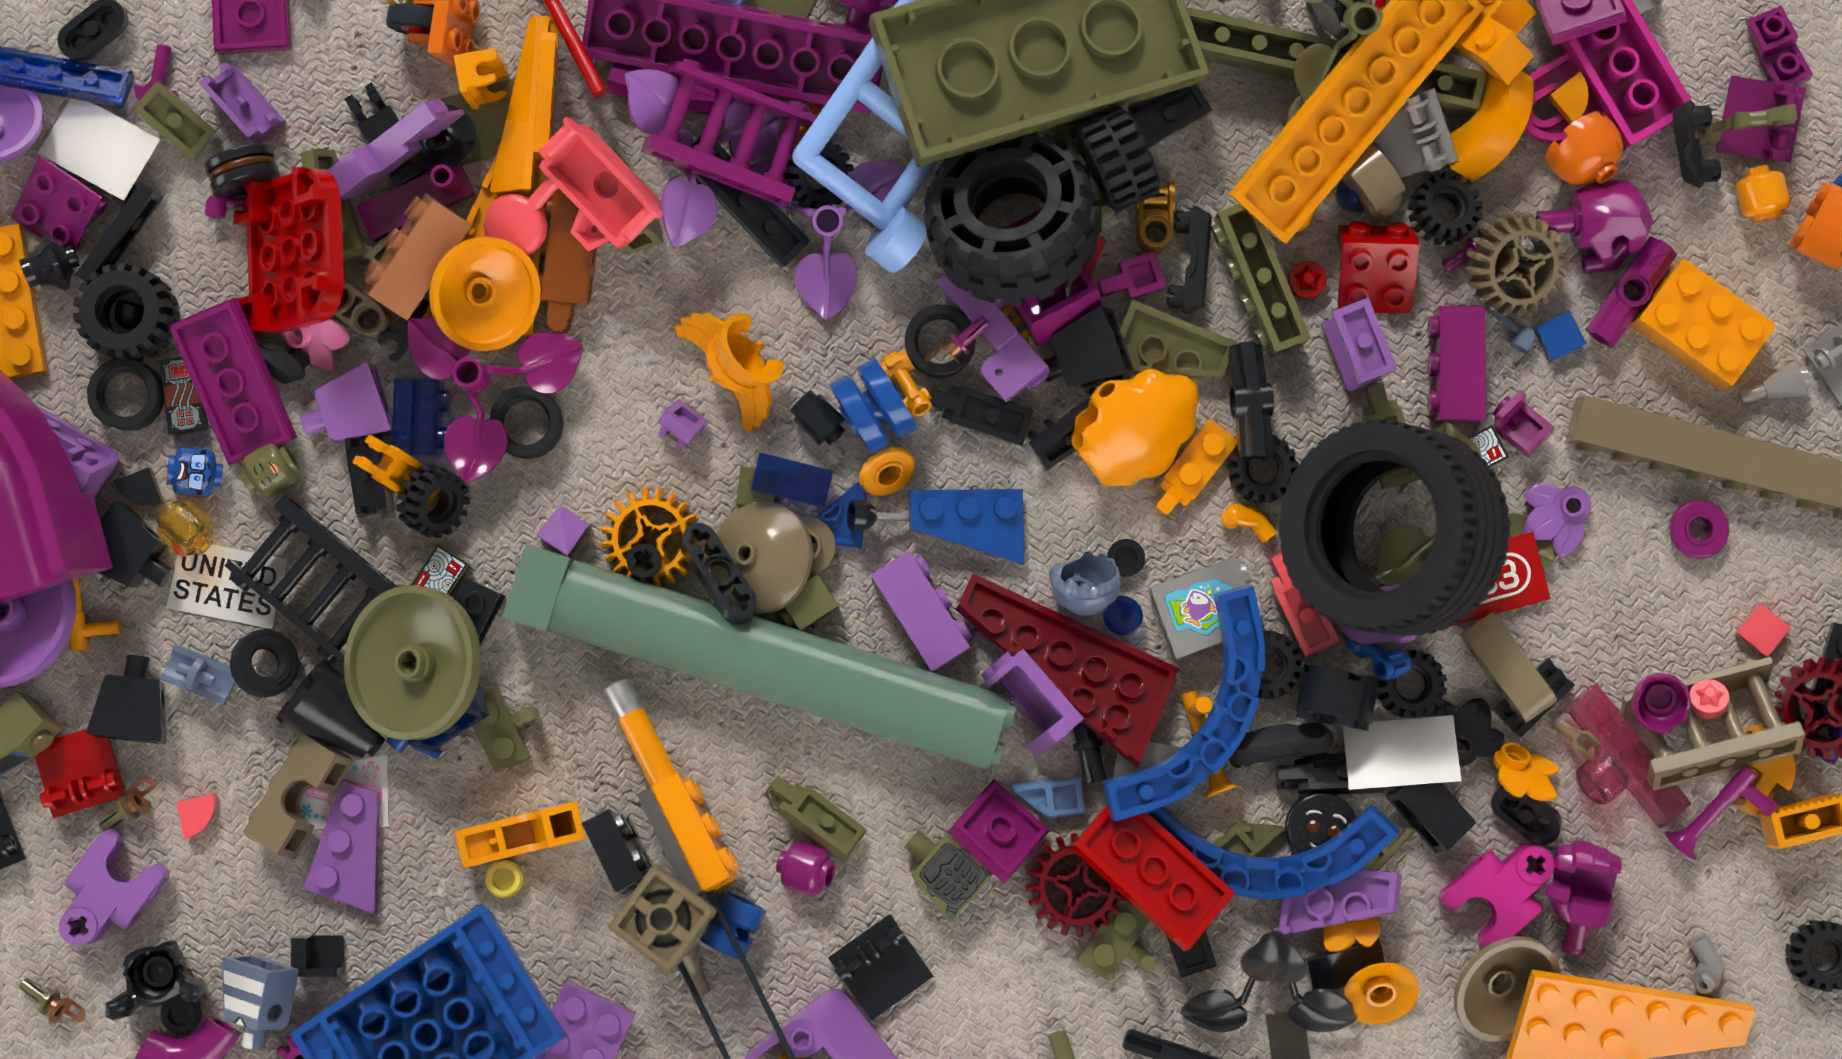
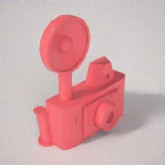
M569 117L563 120L564 126L539 149V153L545 159L538 167L548 176L547 179L531 197L518 193L501 196L490 205L485 214L483 227L486 237H496L513 243L528 256L540 249L546 239L548 225L545 213L541 207L558 188L579 208L570 233L588 252L609 241L616 248L625 247L632 243L655 218L660 219L663 216L660 210V199L590 127L585 124L578 125ZM594 225L598 228L597 232L593 230Z

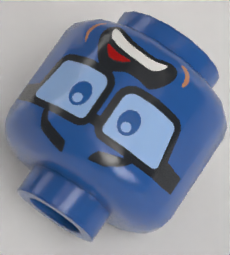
M180 447L175 455H169L166 485H172L173 492L179 496L207 498L211 495L213 486L221 487L223 464L216 463V456L212 450Z

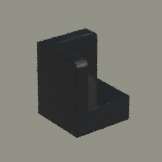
M298 935L291 938V966L299 969L298 977H337L343 974L344 936Z

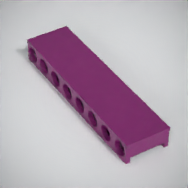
M589 0L582 43L589 57L659 70L668 73L669 67L677 61L683 62V59H690L705 66L704 71L748 89L826 105L873 37L869 30L720 0ZM882 65L871 79L878 87H880ZM859 100L850 109L868 114L872 112Z

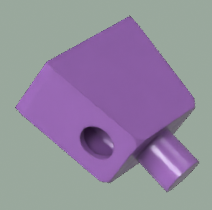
M368 362L355 367L316 389L314 395L319 408L300 415L301 424L307 436L327 430L331 442L336 444H343L346 439H363L365 435L377 434L384 437L398 433L375 366Z

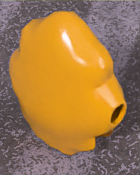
M1145 369L1129 380L1107 381L1093 392L1088 407L1076 416L1075 429L1070 441L1075 450L1079 452L1082 460L1105 487H1130L1140 479L1158 477L1171 468L1178 448L1195 432V414L1199 401L1196 382L1183 375L1164 374L1156 369Z

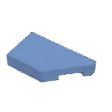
M1082 776L1012 784L1014 792L1048 819L1086 814Z

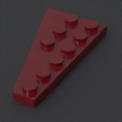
M972 573L956 611L1004 653L1009 652L1013 657L1024 649L1084 718L1082 721L1137 769L1179 668Z

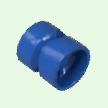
M722 890L717 901L746 957L753 942L750 933L758 931L767 911L739 895ZM717 915L706 926V932L700 938V941L726 955L739 959Z

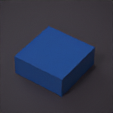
M1570 310L1533 328L1550 362L1587 344Z

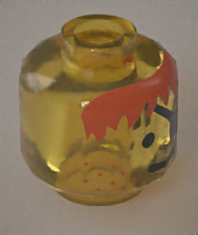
M172 502L161 511L157 518V534L159 539L181 557H188L195 553L201 555L210 548L214 541L213 537H211L215 528L214 521L193 502Z

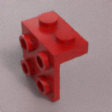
M1361 221L1351 222L1349 225H1338L1337 240L1341 251L1337 295L1338 309L1368 297L1374 313L1406 314L1413 309L1420 246L1416 232L1413 229L1414 227H1409L1407 224L1392 222L1387 224V226H1371L1369 223Z

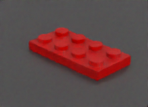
M1107 804L1070 847L1184 952L1193 946L1235 894L1230 887L1147 812L1114 821L1110 818Z

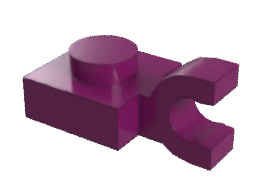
M1155 251L1119 262L1117 265L1120 274L1099 279L1098 283H1096L1100 298L1126 290L1129 300L1163 290L1167 287Z

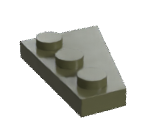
M1133 299L1120 328L1134 371L1142 372L1145 369H1156L1167 374L1223 378L1229 364V346L1237 344L1236 341Z

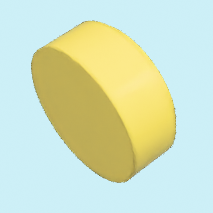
M509 859L494 862L485 874L487 889L491 894L499 898H508L517 894L522 889L525 881L522 867L517 862Z

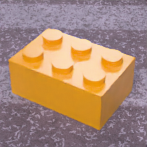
M1685 258L1672 264L1653 290L1650 300L1642 305L1629 324L1720 391L1735 384L1777 326Z

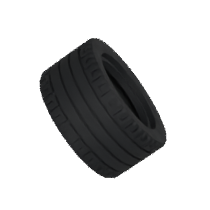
M1367 420L1362 424L1353 423L1349 427L1344 426L1340 428L1337 433L1333 432L1327 438L1318 442V445L1303 457L1300 465L1293 472L1286 493L1283 496L1279 519L1280 550L1292 584L1299 590L1302 599L1307 600V604L1311 608L1317 609V613L1321 616H1326L1327 620L1331 622H1337L1340 626L1349 627L1350 629L1392 635L1420 636L1425 633H1436L1437 630L1443 631L1448 628V625L1458 624L1461 619H1466L1472 610L1479 608L1480 604L1486 600L1490 590H1493L1496 586L1495 583L1500 578L1502 567L1506 562L1511 524L1508 518L1509 508L1506 503V496L1501 490L1500 481L1495 477L1496 473L1493 469H1489L1487 461L1480 458V454L1476 450L1470 449V446L1465 442H1461L1459 439L1442 432L1411 424L1383 420ZM1409 468L1423 481L1432 497L1436 514L1435 538L1429 556L1419 571L1404 584L1384 591L1369 579L1357 559L1353 539L1355 517L1364 496L1377 481L1393 471Z

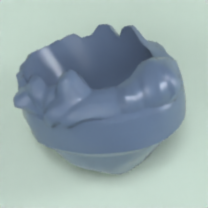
M1086 551L1081 557L1059 563L1051 567L1049 571L1051 592L1054 600L1078 616L1094 615L1104 611L1119 595L1121 584L1119 569L1115 565V560L1107 558L1105 554L1097 556L1093 555L1091 551Z

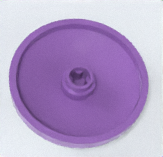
M73 581L0 604V688L18 685L36 677L59 656L70 637L76 616V593Z

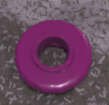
M1701 499L1688 501L1679 506L1672 515L1669 525L1670 538L1676 549L1686 557L1694 559L1710 558L1719 553L1727 543L1730 532L1728 519L1722 509L1713 502ZM1693 519H1702L1708 526V535L1701 541L1695 540L1689 533V525Z

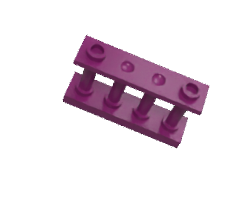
M683 59V62L677 61L671 65L668 74L681 80L663 131H659L658 134L653 133L645 138L641 152L779 206L791 203L796 188L785 184L786 178H784V174L800 126L809 128L817 116L809 113L810 108L802 103L789 101L786 104L704 71L705 66L699 62ZM696 84L716 92L700 143L691 148L680 143L681 138L678 134ZM730 99L751 106V110L734 159L730 158L729 162L715 157L716 151L713 149ZM765 113H769L786 120L770 171L765 172L763 176L750 171L752 166L749 164Z

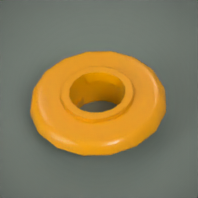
M903 447L881 449L863 464L859 473V483L865 492L873 496L894 494L911 480L915 471V460L911 452ZM892 466L887 472L880 474L883 469Z

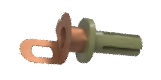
M143 778L130 787L127 791L128 797L122 796L117 802L118 808L99 822L100 829L102 831L113 829L126 818L136 820L140 812L148 813L149 807L151 808V802L145 799L144 796L157 786L156 781L151 778ZM143 782L150 784L144 791L137 789Z
M25 978L19 984L20 990L40 1004L39 1013L42 1015L50 1013L49 1023L60 1021L63 1013H66L78 1023L84 1021V1009L71 998L67 997L60 1001V993L54 990L48 993L29 978ZM71 1005L80 1010L78 1017L70 1012Z

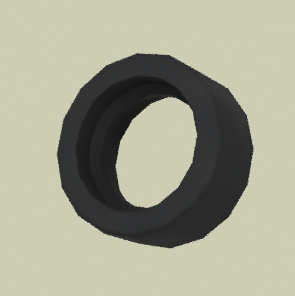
M936 304L923 308L912 317L906 328L904 344L909 359L918 371L929 377L947 378L958 374L968 366L975 352L976 338L966 346L970 351L968 355L962 351L956 357L958 362L955 359L943 364L925 361V357L920 352L918 346V336L926 324L937 319L947 320L955 324L961 333L972 324L962 311L949 305Z
M130 358L112 359L100 365L92 374L87 387L88 405L93 415L104 425L123 431L140 430L152 424L161 413L164 405L162 382L158 373L147 364ZM130 372L144 380L148 390V398L140 412L133 416L122 417L114 414L108 408L104 393L108 382L114 376Z
M530 386L511 388L498 397L491 408L489 419L498 420L504 425L506 413L514 404L528 400L541 405L546 411L549 421L547 432L543 438L534 444L523 445L510 439L507 434L506 452L514 457L523 459L542 457L554 449L562 436L564 426L562 411L556 401L548 394L535 391Z

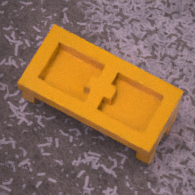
M496 48L454 55L460 93L472 110L480 109L479 105L499 102L507 97L506 91H498L497 93L488 91V85L496 80L500 81L508 77L507 66Z

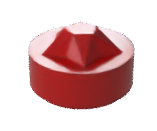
M1306 260L1299 262L1288 275L1290 289L1300 299L1308 300L1317 297L1324 290L1327 283L1325 270L1314 261Z

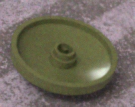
M408 585L385 591L374 598L362 610L354 622L347 639L344 654V678L351 702L360 717L371 728L387 737L401 740H421L434 737L446 731L460 719L469 707L480 678L481 649L475 626L465 609L454 598L438 589Z

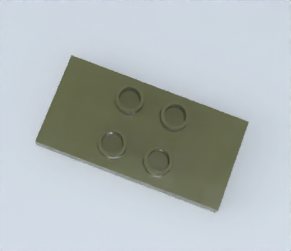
M918 0L873 13L868 22L917 167L1105 112L1118 106L1122 107L1202 83L1210 74L1184 0Z

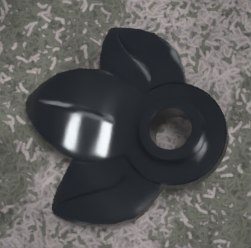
M1484 698L1472 699L1459 710L1446 700H1443L1441 705L1434 709L1432 717L1453 715L1456 741H1460L1466 746L1465 753L1458 752L1460 767L1470 765L1477 757H1490L1502 746L1505 735L1494 728H1489L1491 710Z

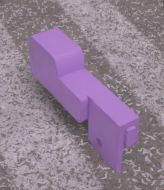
M441 99L424 101L369 145L351 151L327 170L334 176L339 186L341 200L363 195L409 160V158L423 148L418 142L419 140L429 139L438 135L465 114L464 111L460 109L448 112L446 105Z
M946 274L939 279L942 292L972 323L980 316L986 319L978 327L988 320L990 326L980 336L992 348L995 354L983 363L981 372L983 377L1005 402L1009 401L1023 388L1027 390L1030 388L1034 389L1047 378L1050 371L1046 363L1002 313L1001 310L1006 305L1004 300L995 299L994 303H990L973 297L971 290L965 291L962 288H957L948 280ZM998 370L1003 371L1002 375L997 376L996 372Z

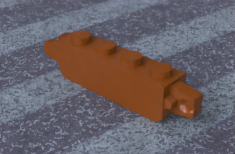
M558 188L553 194V198H549L545 205L546 220H550L549 234L546 235V239L540 247L541 257H546L544 272H538L541 286V301L548 305V319H546L548 321L547 325H549L548 328L552 329V332L566 334L571 330L575 308L583 309L591 303L597 248L588 252L570 233L579 208ZM595 225L593 226V230L597 232L598 228Z

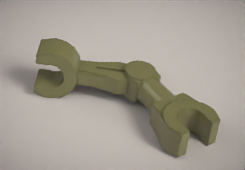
M1796 104L1778 106L1762 111L1736 112L1731 114L1730 118L1721 121L1713 117L1712 125L1706 129L1705 136L1698 140L1702 146H1714L1721 139L1722 132L1743 130L1764 125L1782 126L1795 124V120H1797Z

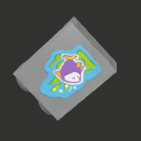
M1235 556L1147 588L1173 659L1181 658L1223 642L1213 594L1252 583L1245 562L1238 563ZM1256 597L1262 620L1265 619L1264 611L1258 597Z

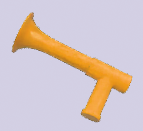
M79 579L73 580L76 593V616L70 634L71 651L88 649L87 637L121 635L122 629L119 618L110 621L85 623Z
M1197 690L1181 695L1192 731L1195 734L1206 720L1204 713L1212 709L1211 699L1206 696L1199 697ZM1221 768L1216 774L1212 773L1209 776V790L1203 798L1233 790L1241 785L1231 782Z

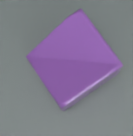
M560 505L540 529L537 536L566 556L571 557L592 526Z

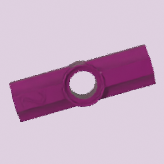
M1652 236L1648 237L1621 278L1612 285L1610 294L1585 328V331L1591 338L1609 348L1615 346L1642 305L1650 300L1653 289L1678 255L1670 245ZM1625 283H1630L1637 288V301H1631L1625 297L1623 292Z

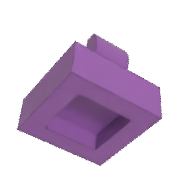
M678 399L663 412L658 420V423L663 426L659 430L658 437L663 439L669 432L678 437V442L674 447L678 451L694 440L704 430L709 421Z

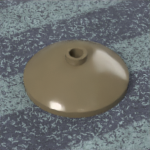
M759 501L742 506L723 522L717 532V536L757 597V605L753 615L774 613L789 605L804 588L812 568V541L802 519L786 506L769 501ZM750 548L751 554L746 560V552ZM718 565L710 567L713 580L725 581L729 578V573L724 567ZM734 585L729 589V591H730L731 594H732ZM733 596L731 607L739 606L743 611L746 602H738Z
M1528 937L1504 938L1483 948L1467 963L1456 983L1454 1010L1459 1022L1471 1035L1478 1039L1489 1042L1511 1040L1531 970L1561 974L1559 963L1554 954L1541 942Z

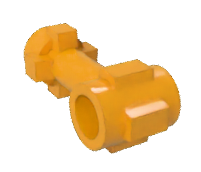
M903 349L898 353L895 350L883 357L884 361L879 364L890 381L896 380L906 397L903 399V402L908 411L913 416H921L929 411L932 406L929 400L931 396L926 387L919 390L910 376L909 372L915 368L905 350Z

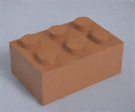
M427 193L421 199L416 196L411 201L404 213L408 217L407 221L400 230L395 227L383 244L386 252L379 262L373 259L362 275V278L365 280L363 288L367 294L405 320L409 319L430 288L433 274L439 262L452 248L460 244L472 226L463 217Z

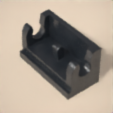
M370 434L373 437L384 442L383 437L377 434ZM365 435L363 439L344 440L356 517L395 511L392 490L371 478L372 474L352 463L356 455L369 459L375 466H378L384 456L382 452L375 451L365 443L368 435Z
M1442 783L1396 786L1385 796L1435 854L1448 851L1477 823Z

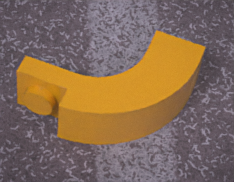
M1522 70L1509 85L1486 72V89L1479 110L1467 123L1450 133L1459 160L1449 163V167L1472 182L1495 168L1510 153L1527 125L1533 105L1534 85L1533 78Z
M577 801L453 831L462 869L586 839Z

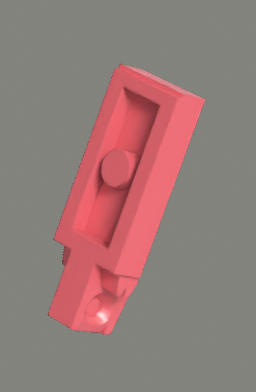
M1279 553L1269 558L1277 576L1270 579L1273 587L1272 591L1303 657L1307 658L1340 641L1331 621L1327 620L1326 616H1321L1317 613L1316 608H1311L1307 604V600L1302 599L1299 590L1294 587L1291 578L1288 576L1286 565H1284L1282 560V553Z

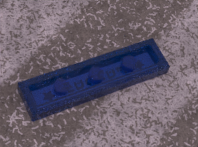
M0 46V85L124 108L135 80L133 71Z

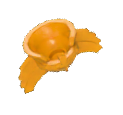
M708 312L705 314L692 313L689 317H682L681 324L674 325L678 337L692 341L706 353V367L710 375L708 381H714L720 387L734 392L741 409L742 426L749 433L753 432L754 427L761 428L764 419L769 417L770 406L773 405L769 383L776 381L783 372L784 362L779 359L767 360L765 366L763 357L760 354V351L765 348L764 342L758 340L753 343L748 337L740 333H748L752 323L750 315L738 313L730 315L725 321L718 319Z

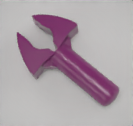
M157 45L150 82L145 86L134 85L137 102L157 80L166 86L172 51L169 45ZM170 90V91L173 92L177 97L179 96V94H178L176 91Z

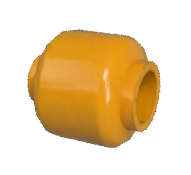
M1768 165L1745 170L1747 177L1739 180L1735 185L1742 215L1748 218L1752 217L1753 223L1784 216L1783 210L1790 205V196L1784 174L1780 171H1770Z

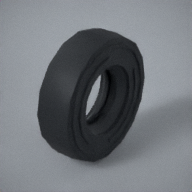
M262 629L252 631L239 639L231 652L229 664L232 677L242 690L249 695L266 698L277 696L290 688L298 676L300 661L297 649L289 638L281 632ZM257 650H268L277 659V671L272 677L260 676L253 669L252 657Z

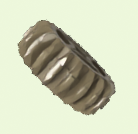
M1515 213L1508 214L1507 219L1502 217L1494 218V227L1483 226L1482 229L1485 235L1483 239L1479 237L1472 239L1478 247L1475 252L1470 251L1466 253L1469 258L1474 259L1473 264L1464 268L1467 273L1474 275L1467 284L1471 288L1477 289L1473 296L1477 300L1484 302L1487 309L1497 310L1499 314L1505 316L1511 313L1516 316H1524L1525 311L1538 312V302L1542 304L1550 303L1547 295L1549 291L1554 293L1559 291L1554 283L1557 278L1562 279L1566 277L1563 272L1559 271V266L1568 261L1565 257L1558 255L1565 246L1561 242L1555 241L1559 234L1555 230L1549 229V224L1544 220H1536L1534 216L1524 214L1521 217ZM1527 236L1533 243L1534 248L1530 250L1524 248L1523 245L1518 244L1517 237ZM1502 280L1509 282L1510 285L1514 286L1515 292L1505 294L1497 283Z

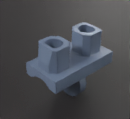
M178 644L174 645L170 660L160 680L222 705L227 704L235 684L230 665Z

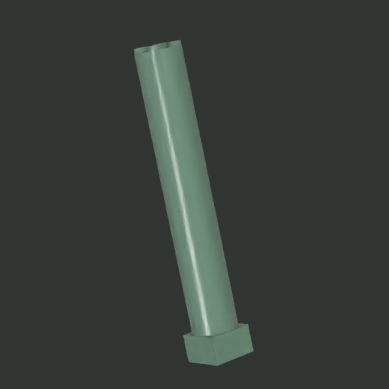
M528 543L525 544L502 617L568 636L986 770L989 769L990 763L999 764L1005 743L998 741L1002 727L1010 729L1016 706L1009 704L1011 699L1009 696L754 615L746 623L734 624L722 616L713 602Z

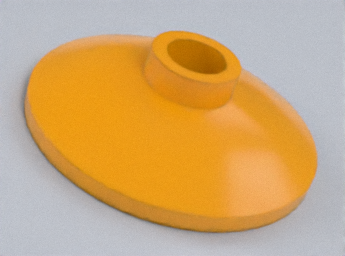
M1377 963L1367 966L1354 974L1347 982L1343 995L1349 999L1355 1013L1358 1014L1356 1020L1367 1024H1384L1399 1019L1412 1009L1419 996V984L1412 971L1405 966L1396 963Z

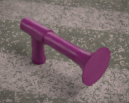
M1745 764L1691 824L1678 832L1665 831V835L1681 853L1696 860L1697 857L1694 849L1699 837L1740 795L1761 810L1766 817L1775 811L1778 804L1775 801H1771L1751 785L1758 777V774Z

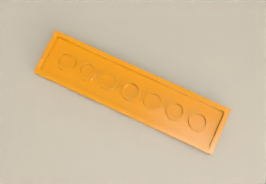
M1390 0L1382 10L1383 17L1381 18L1379 28L1372 34L1359 37L1228 195L1280 242L1287 244L1485 7L1478 0Z

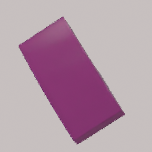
M1781 5L1746 21L1752 44L1769 82L1798 86L1810 81L1813 73L1796 44L1799 36Z

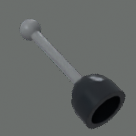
M850 500L847 509V524L850 530H867L875 524L876 520L909 521V514L876 512L875 507L867 501Z

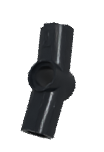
M1254 341L1240 342L1239 344L1229 346L1228 349L1232 381L1229 391V405L1231 416L1233 419H1236L1239 459L1254 460L1272 457L1274 452L1270 417H1272L1274 411V395L1271 383L1266 381L1262 344H1257Z

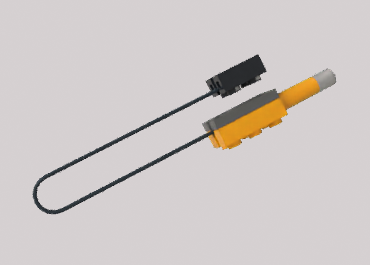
M629 678L618 680L604 689V694L650 788L636 795L679 882L702 899L709 897L713 907L718 910L716 913L788 1058L796 1059L714 895L739 881L735 872L740 870V866L731 849L727 850L726 847H722L718 838L723 836V832L714 815L710 816L708 812L705 813L701 804L706 802V798L699 784L696 781L693 782L691 778L687 779L677 773ZM607 809L581 824L615 893L629 896L652 867L653 862L646 850L642 852L637 847L634 839L639 837L630 817L625 818L623 814ZM681 960L678 967L723 1059H731Z

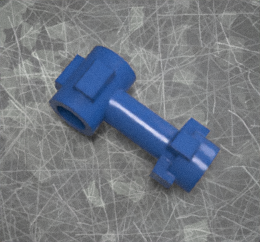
M1347 637L1346 644L1360 659L1369 657L1373 660V670L1378 678L1390 680L1410 670L1411 659L1406 651L1397 648L1386 651L1377 643L1360 644Z

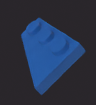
M1023 489L908 491L909 529L973 548L988 555L1004 558L1016 564H1025Z

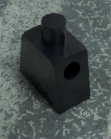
M1104 306L1095 308L1051 337V341L1056 355L1043 360L1050 371L1045 379L1047 382L1064 376L1067 386L1076 389L1101 385L1107 381L1119 380L1121 378L1125 380L1136 376L1114 311Z
M113 501L100 520L113 568L98 573L129 587L138 588L145 578L159 587H163L174 572V568L159 559L166 549L167 543L163 542L164 539L127 504Z
M127 655L124 676L105 675L86 734L98 738L166 745L165 686L160 680L147 679L149 657Z

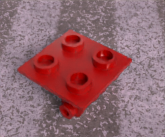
M87 729L55 738L47 749L35 756L45 790L44 793L40 794V801L44 808L50 807L53 818L126 796L110 739L92 737L86 734Z

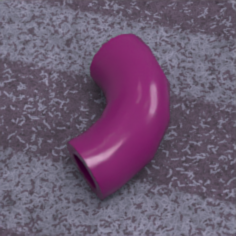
M207 1016L202 1026L194 1034L186 1038H172L155 1029L144 1041L135 1059H222L235 1045L241 1033L224 1020L214 1016Z

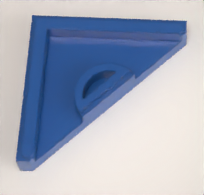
M858 482L815 517L828 525L834 534L836 546L862 548L864 530H850L847 524V509L850 500L867 501V492L863 490ZM810 536L812 544H816L815 538Z

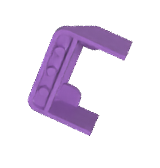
M840 989L826 990L780 1026L794 1056L798 1058L809 1057L823 1047L832 1059H897L851 997ZM775 1030L746 1053L744 1059H757L777 1042H780Z

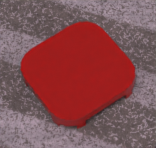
M292 167V173L267 182L250 181L244 186L248 195L243 210H234L233 225L246 226L249 295L238 298L243 312L247 314L251 330L285 333L325 322L338 309L344 285L341 198L339 186L334 176L327 170Z

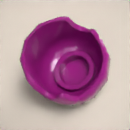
M1654 673L1642 679L1635 686L1631 698L1634 717L1648 731L1668 734L1673 728L1684 723L1688 717V710L1691 704L1688 687L1675 675Z

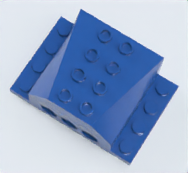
M483 903L290 1033L304 1059H544L546 1057L544 1052L568 1037L487 904Z

